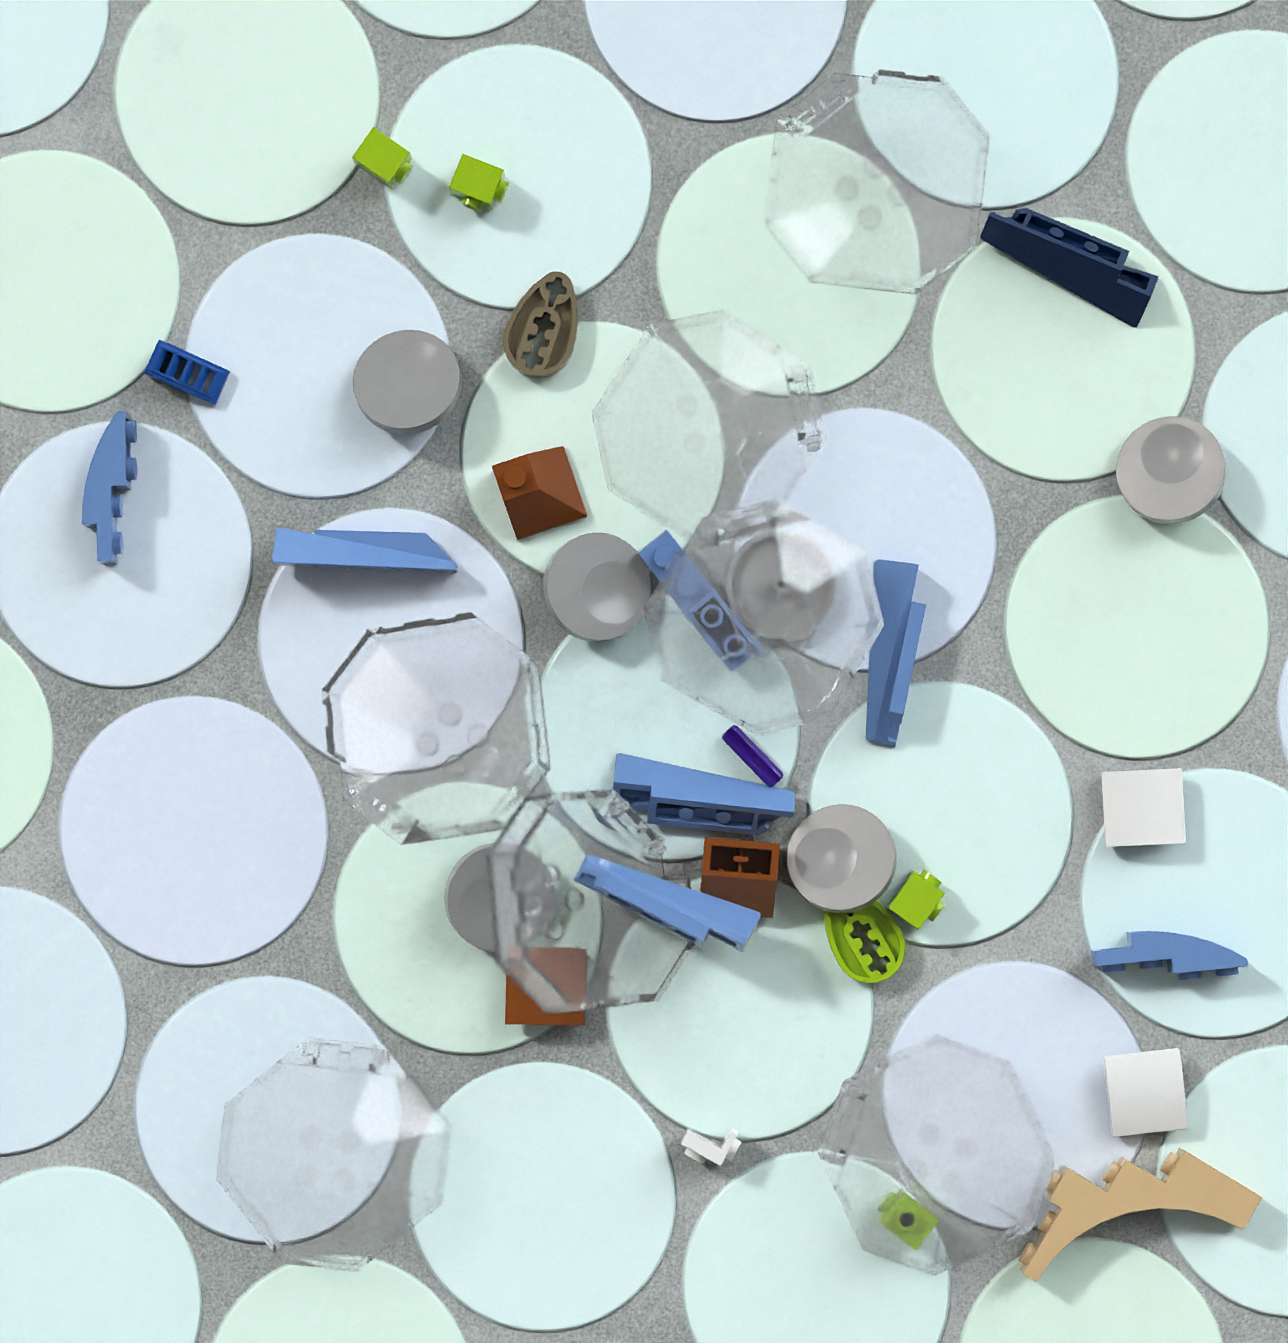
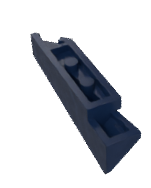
M1028 208L1016 209L1012 217H1003L995 212H990L980 236L983 241L1134 328L1139 325L1159 278L1154 274L1125 266L1124 264L1130 251Z

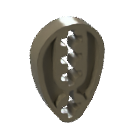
M558 271L550 272L532 285L513 310L504 330L503 347L509 363L518 372L528 377L545 378L561 371L572 356L577 336L578 314L572 282L566 274ZM556 280L562 281V288L567 290L565 295L559 294L553 306L549 307L551 293L550 290L546 289V286L548 284L554 285ZM544 315H549L550 322L555 327L553 330L547 329L545 331L544 340L549 342V345L547 347L541 346L538 351V357L543 362L541 365L535 364L533 369H528L527 362L522 357L524 354L530 355L532 353L533 344L528 339L530 336L536 337L539 332V327L534 322L536 319L542 320Z

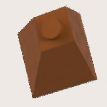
M564 446L528 453L492 466L517 540L587 517Z

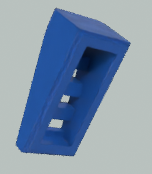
M159 339L145 369V374L150 378L216 405L230 371ZM169 353L173 356L164 374L159 372L166 354ZM181 359H183L187 363L180 379L177 380L173 377ZM195 366L202 367L194 386L188 385ZM209 371L216 374L208 393L201 389Z

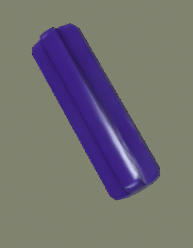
M732 725L722 735V740L768 787H774L783 778L781 770L737 725Z

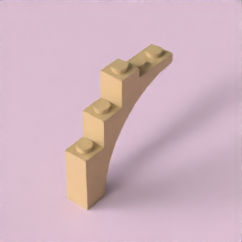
M1180 1147L1176 1154L1171 1151L1165 1158L1160 1168V1171L1164 1173L1161 1179L1121 1157L1118 1163L1113 1160L1102 1177L1106 1184L1101 1188L1064 1165L1060 1172L1055 1169L1045 1184L1044 1189L1048 1191L1045 1198L1057 1207L1054 1212L1048 1210L1038 1226V1229L1042 1232L1036 1243L1029 1242L1019 1258V1262L1022 1263L1020 1271L1036 1282L1053 1258L1076 1237L1101 1222L1130 1212L1157 1208L1190 1210L1217 1217L1244 1230L1263 1197Z

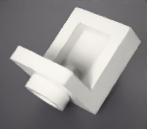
M733 1127L730 1128L721 1146L687 1129L681 1140V1145L686 1147L684 1154L702 1164H704L706 1159H709L721 1166L724 1159L732 1161L741 1141L736 1139L739 1132Z

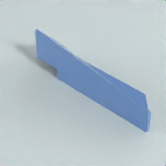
M276 528L272 563L276 566L457 572L458 568L427 533L314 530V534L285 528Z
M877 559L873 564L865 738L870 742L895 747L899 726L904 715L926 604L911 601L919 567L918 564Z
M619 753L616 755L611 809H648L647 824L758 836L769 830L772 821L782 816L789 819L794 816L795 793L791 790L768 787L759 783Z
M593 855L585 857L573 879L701 948L708 935H711L743 952L761 918V914L758 911Z

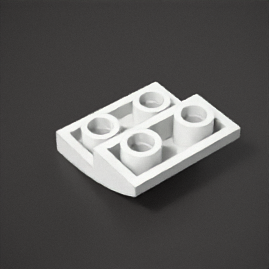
M1182 768L1101 772L1105 847L1186 843Z
M1179 1048L1104 1056L1106 1091L1109 1097L1110 1125L1113 1137L1188 1129Z

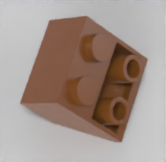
M704 837L700 892L758 911L761 917L773 918L780 843Z

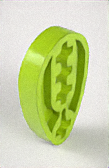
M875 901L866 908L852 912V916H848L847 913L823 911L825 931L831 951L845 974L860 982L876 983L891 977L899 969L905 956V939L897 923L878 901ZM857 920L862 925L869 924L870 929L866 932L869 940L874 941L877 939L880 945L875 948L877 955L888 957L889 961L885 964L886 971L882 974L878 970L871 971L869 969V965L873 960L868 953L861 955L859 949L863 947L862 940L859 937L852 939L850 933L854 930L852 923Z

